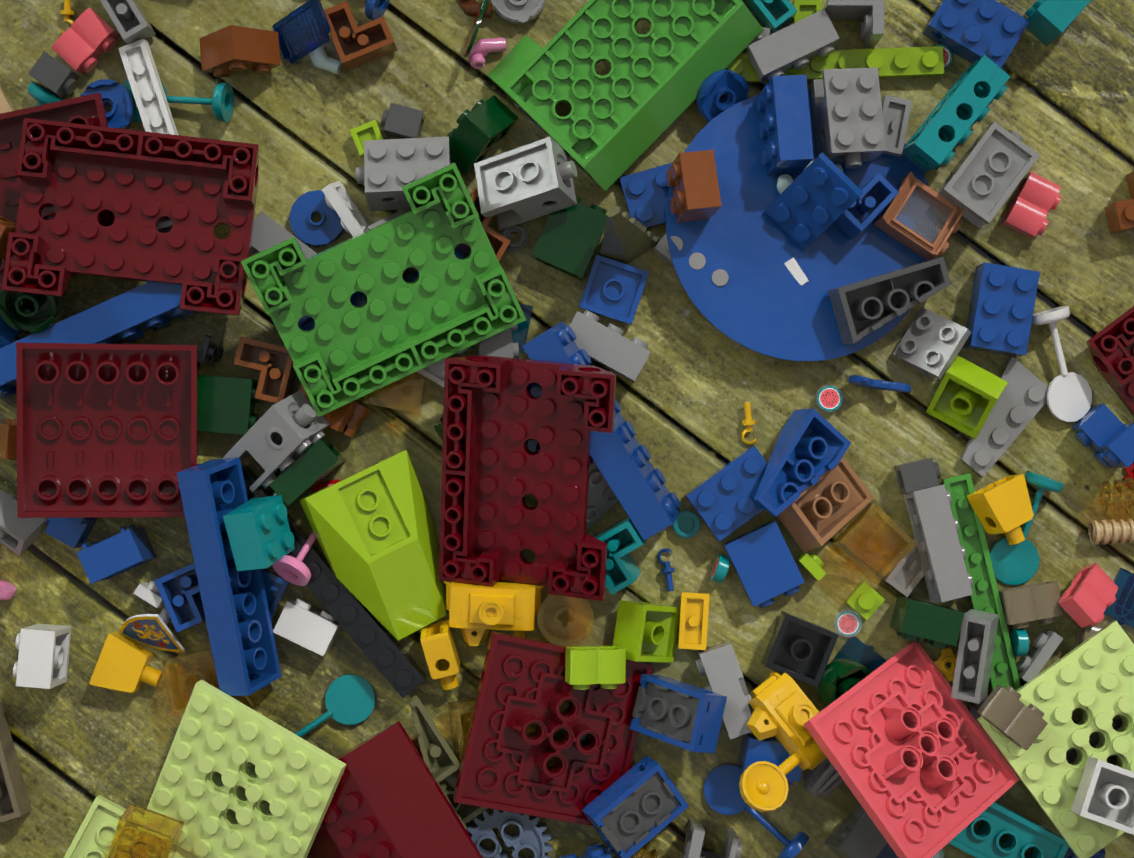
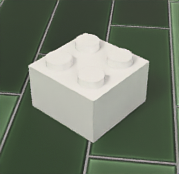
M35 624L21 628L15 643L16 649L19 650L18 661L15 662L13 667V677L16 678V686L51 689L67 682L72 626Z
M1088 756L1071 811L1082 817L1134 835V772Z

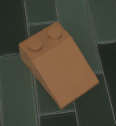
M842 457L835 468L824 473L815 485L805 489L800 494V497L777 517L805 553L823 546L866 507L874 497L846 459Z

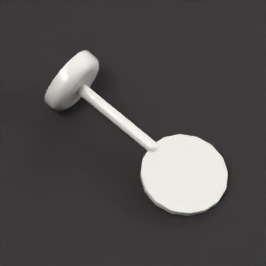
M1069 306L1034 313L1032 317L1033 325L1049 324L1061 374L1056 376L1049 384L1046 394L1047 405L1050 412L1057 419L1064 422H1074L1083 418L1089 411L1092 403V390L1088 381L1074 372L1068 373L1056 326L1057 321L1069 317Z

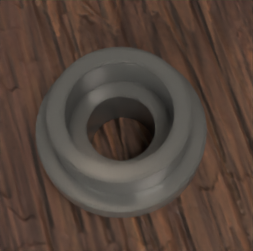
M517 224L503 229L501 235L509 239L512 233H517L520 236L518 242L513 243L510 241L507 250L520 251L527 245L528 233L522 225Z

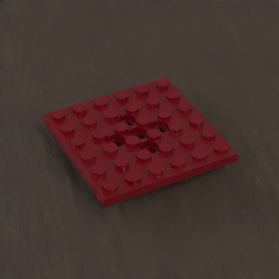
M491 631L453 801L455 803L593 826L582 809L630 770L638 735L637 731L630 729L632 719H634L632 716L638 688L642 685L640 684L641 674H652L653 664L626 659L625 683L617 684V688L604 689L600 688V684H592L590 689H573V685L565 682V648L567 646ZM569 700L568 709L560 713L559 707L561 703ZM536 723L535 732L526 736L527 727L530 724ZM562 728V736L553 740L554 732ZM584 734H589L588 742L580 745L581 737ZM552 757H556L555 765L547 768V761Z

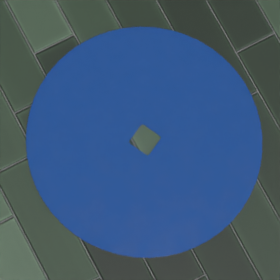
M808 90L813 154L816 159L817 149L811 90ZM758 95L740 101L713 118L695 136L685 152L714 150L722 205L720 209L707 220L677 223L676 215H672L670 209V198H673L672 187L669 189L666 207V234L673 266L683 288L697 309L714 327L735 342L763 355L791 361H822L846 356L866 348L894 329L911 308L883 324L877 330L865 335L854 344H843L828 290L927 260L873 224L877 218L883 215L888 205L853 239L833 222L804 250L765 212L770 204L780 195L777 190V179L783 174L767 175L766 166L762 165L761 154L765 148L764 139H761L759 135L762 113L757 110ZM882 153L872 162H862L861 167L852 169L845 168V163H839L843 173L860 190L878 173L897 191L901 186L899 184L900 180L910 172L913 173L915 178L929 187L923 171L903 154L897 157ZM803 170L798 174L789 175L792 177L794 181L803 172ZM912 193L896 220L930 243H933L936 238L934 207ZM671 236L681 238L683 242L681 250L678 249ZM693 253L704 255L706 263L703 268L697 270L690 266L689 258ZM793 257L809 280L802 286L784 264ZM722 269L727 272L729 279L724 286H716L712 282L714 271Z

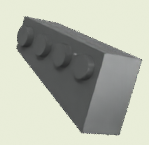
M944 257L930 259L828 290L842 343L854 344L865 335L882 327L883 324L900 316L911 307L951 285Z
M859 804L824 843L841 858H876L888 842L861 804Z

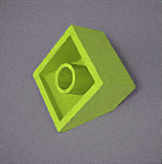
M958 355L946 371L926 412L976 439L998 403L1008 382Z
M619 600L613 646L625 648L627 660L673 663L680 607L641 601Z

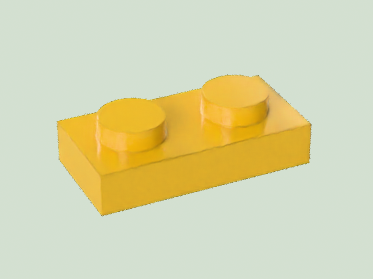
M681 592L678 649L706 650L709 593Z

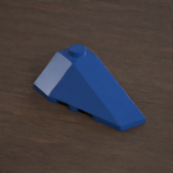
M814 408L794 410L779 434L754 500L773 517H777L796 501L805 489L815 485L824 473L831 471L839 464L851 442Z

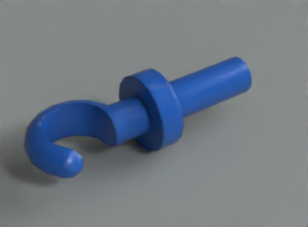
M664 548L658 552L657 559L660 564L664 565V569H661V574H665L667 592L674 591L672 573H675V568H671L670 561L664 562L661 560L660 557L663 552L667 551L672 554L670 549Z

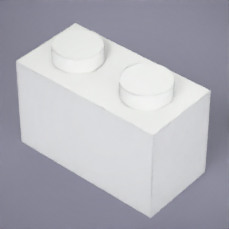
M296 598V601L292 599L287 601L273 633L321 656H325L341 625L330 612L322 610L319 613L311 609V603L301 598Z

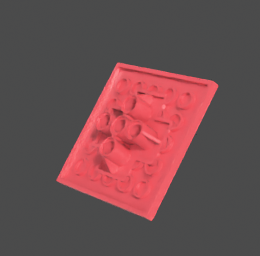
M915 641L909 643L804 723L806 729L898 858H932L1020 780L962 700L951 698V685L921 644Z

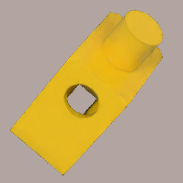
M1024 474L1005 476L967 495L969 503L989 535L1005 533L1009 545H1015L1025 540L1020 525L1032 520L1034 514Z
M449 619L431 623L422 628L420 636L432 680L440 678L443 690L454 689L459 686L456 674L460 673V659L452 627H449Z
M114 631L107 635L89 684L135 693L141 689L143 682L157 687L162 679L163 671L150 667L154 656L153 652Z

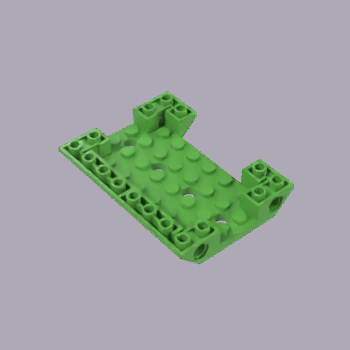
M589 0L544 48L540 47L528 36H525L487 76L518 107L545 130L569 154V157L606 192L697 99L698 90L703 81L712 73L722 69L725 70L761 34L763 28L741 0ZM641 20L648 21L651 24V30L647 34L637 33L635 30L637 22ZM601 61H607L611 64V71L604 76L597 74L595 71L596 65ZM561 102H568L572 107L570 114L564 117L557 115V105Z
M455 162L402 186L411 211L307 259L294 236L241 261L266 314L270 315L293 361V367L318 417L526 321L504 269L501 267L481 224L479 214ZM460 243H466L470 247L469 255L463 259L456 257L454 254L455 247ZM409 267H413L419 272L417 280L411 283L406 282L402 278L403 271ZM358 291L363 292L367 296L366 303L359 307L354 306L350 302L351 295ZM301 317H312L315 321L314 327L308 331L302 330L298 326V321Z

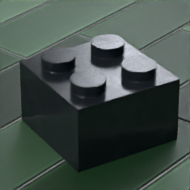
M781 611L761 663L768 668L783 674L787 673L790 677L818 687L839 634Z

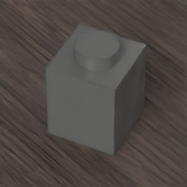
M45 51L28 73L63 99L75 90L78 84L77 80L80 77Z
M391 103L389 110H384L381 126L384 127V132L387 136L399 139L420 138L425 114L420 110Z
M924 458L894 466L901 493H909L939 485L938 479L941 478V472L938 463L933 462V458Z

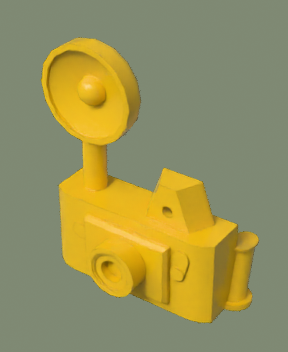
M443 581L446 584V610L449 611V627L460 628L464 641L469 646L484 644L490 630H513L514 636L525 638L526 631L534 630L535 614L541 612V588H544V586L497 582L493 587ZM476 631L477 635H473L472 632Z
M775 671L770 672L769 678L750 692L752 699L748 703L754 711L746 725L759 741L775 736L791 756L778 767L767 761H757L748 766L741 774L739 781L740 794L748 806L759 812H771L782 806L787 799L789 791L786 775L797 765H799L802 771L806 769L813 770L827 758L804 726V723L819 713V711L787 673L780 676Z

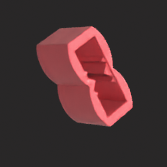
M89 7L75 20L71 28L66 30L56 40L51 48L76 72L82 75L84 72H91L97 66V59L103 52L108 53L116 46V39L119 34Z
M1029 172L1022 180L1001 224L1030 239L1036 237L1037 234L1041 235L1049 222L1046 219L1048 211H1053L1061 200V195L1058 194L1061 187L1033 172Z
M1093 563L1082 568L1071 582V586L1061 596L1059 604L1081 628L1088 625L1093 627L1104 619V611L1115 602L1118 586L1097 563Z

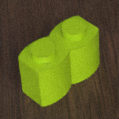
M572 646L565 648V682L573 685V689H590L592 684H600V688L615 689L617 684L625 683V648L621 646Z

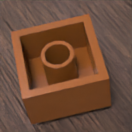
M714 150L679 153L669 167V170L666 171L667 185L672 187L673 198H670L671 213L676 215L677 223L710 219L722 206Z

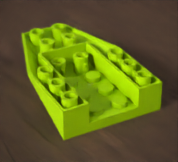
M407 450L398 452L340 482L298 500L335 577L397 641L447 615L443 581L439 580V550L436 527Z

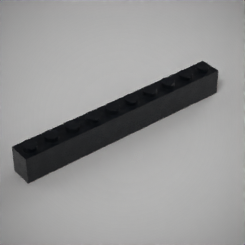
M241 465L248 501L252 498L272 496L271 492L263 486L252 492L249 487L258 477L247 465ZM287 512V519L290 531L294 536L295 547L287 555L296 558L309 537ZM313 543L302 561L311 572L310 581L306 586L401 697L404 698L426 679V673L402 645L339 582L326 557Z

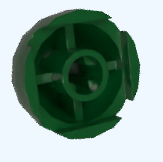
M835 659L826 666L820 684L817 687L820 700L828 706L872 671L854 659Z

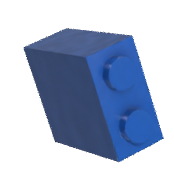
M770 521L722 544L753 607L759 605V608H764L775 602L774 597L782 593L785 596L796 593L800 590L799 585L805 583L776 521Z

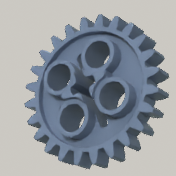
M486 809L483 811V818L480 816L474 818L476 826L473 824L467 825V830L471 833L469 836L483 858H511L507 850L502 851V841L493 831L494 827L499 829L506 846H512L513 858H522L519 855V851L523 848H529L534 852L530 858H551L546 852L553 851L552 844L545 843L551 839V833H543L547 828L546 822L537 824L540 817H530V815L493 809V812L490 813ZM509 824H515L520 830L516 834L511 835L506 833L504 828ZM485 838H490L495 842V846L485 849L481 846L480 842Z

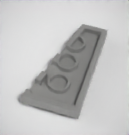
M1012 356L1008 358L1005 364L1006 367L1000 377L1008 382L1004 392L976 439L970 437L959 459L980 477H984L1047 402L1048 386Z

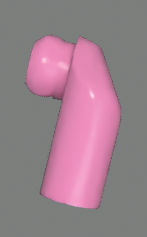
M505 38L479 40L468 55L471 66L476 69L482 68L485 65V57L490 52H505Z

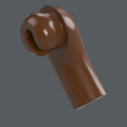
M456 0L465 15L469 17L477 16L481 3H478L476 0ZM492 4L488 5L487 11L483 14L482 18L492 17Z

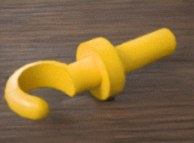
M64 0V10H60V14L64 15V22H69L72 25L74 21L71 20V15H74V11H71V0Z
M744 402L745 420H742V425H745L746 429L741 433V440L747 445H752L757 439L755 438L749 442L744 439V435L747 432L753 431L752 425L756 424V421L752 419L751 402Z

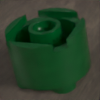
M1 290L0 315L15 330L37 333L49 327L63 308L66 295L64 293L63 297Z

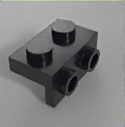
M210 335L205 336L201 351L197 350L198 368L201 363L214 367L216 362H220L224 352V346H221L222 340ZM173 342L172 345H182V344Z

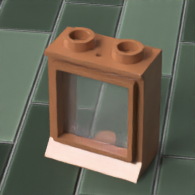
M910 172L900 180L899 193L888 204L883 215L877 218L873 224L926 260L936 256L941 257L949 246L947 239L950 234H955L963 224L961 217L965 209L956 206L919 181Z

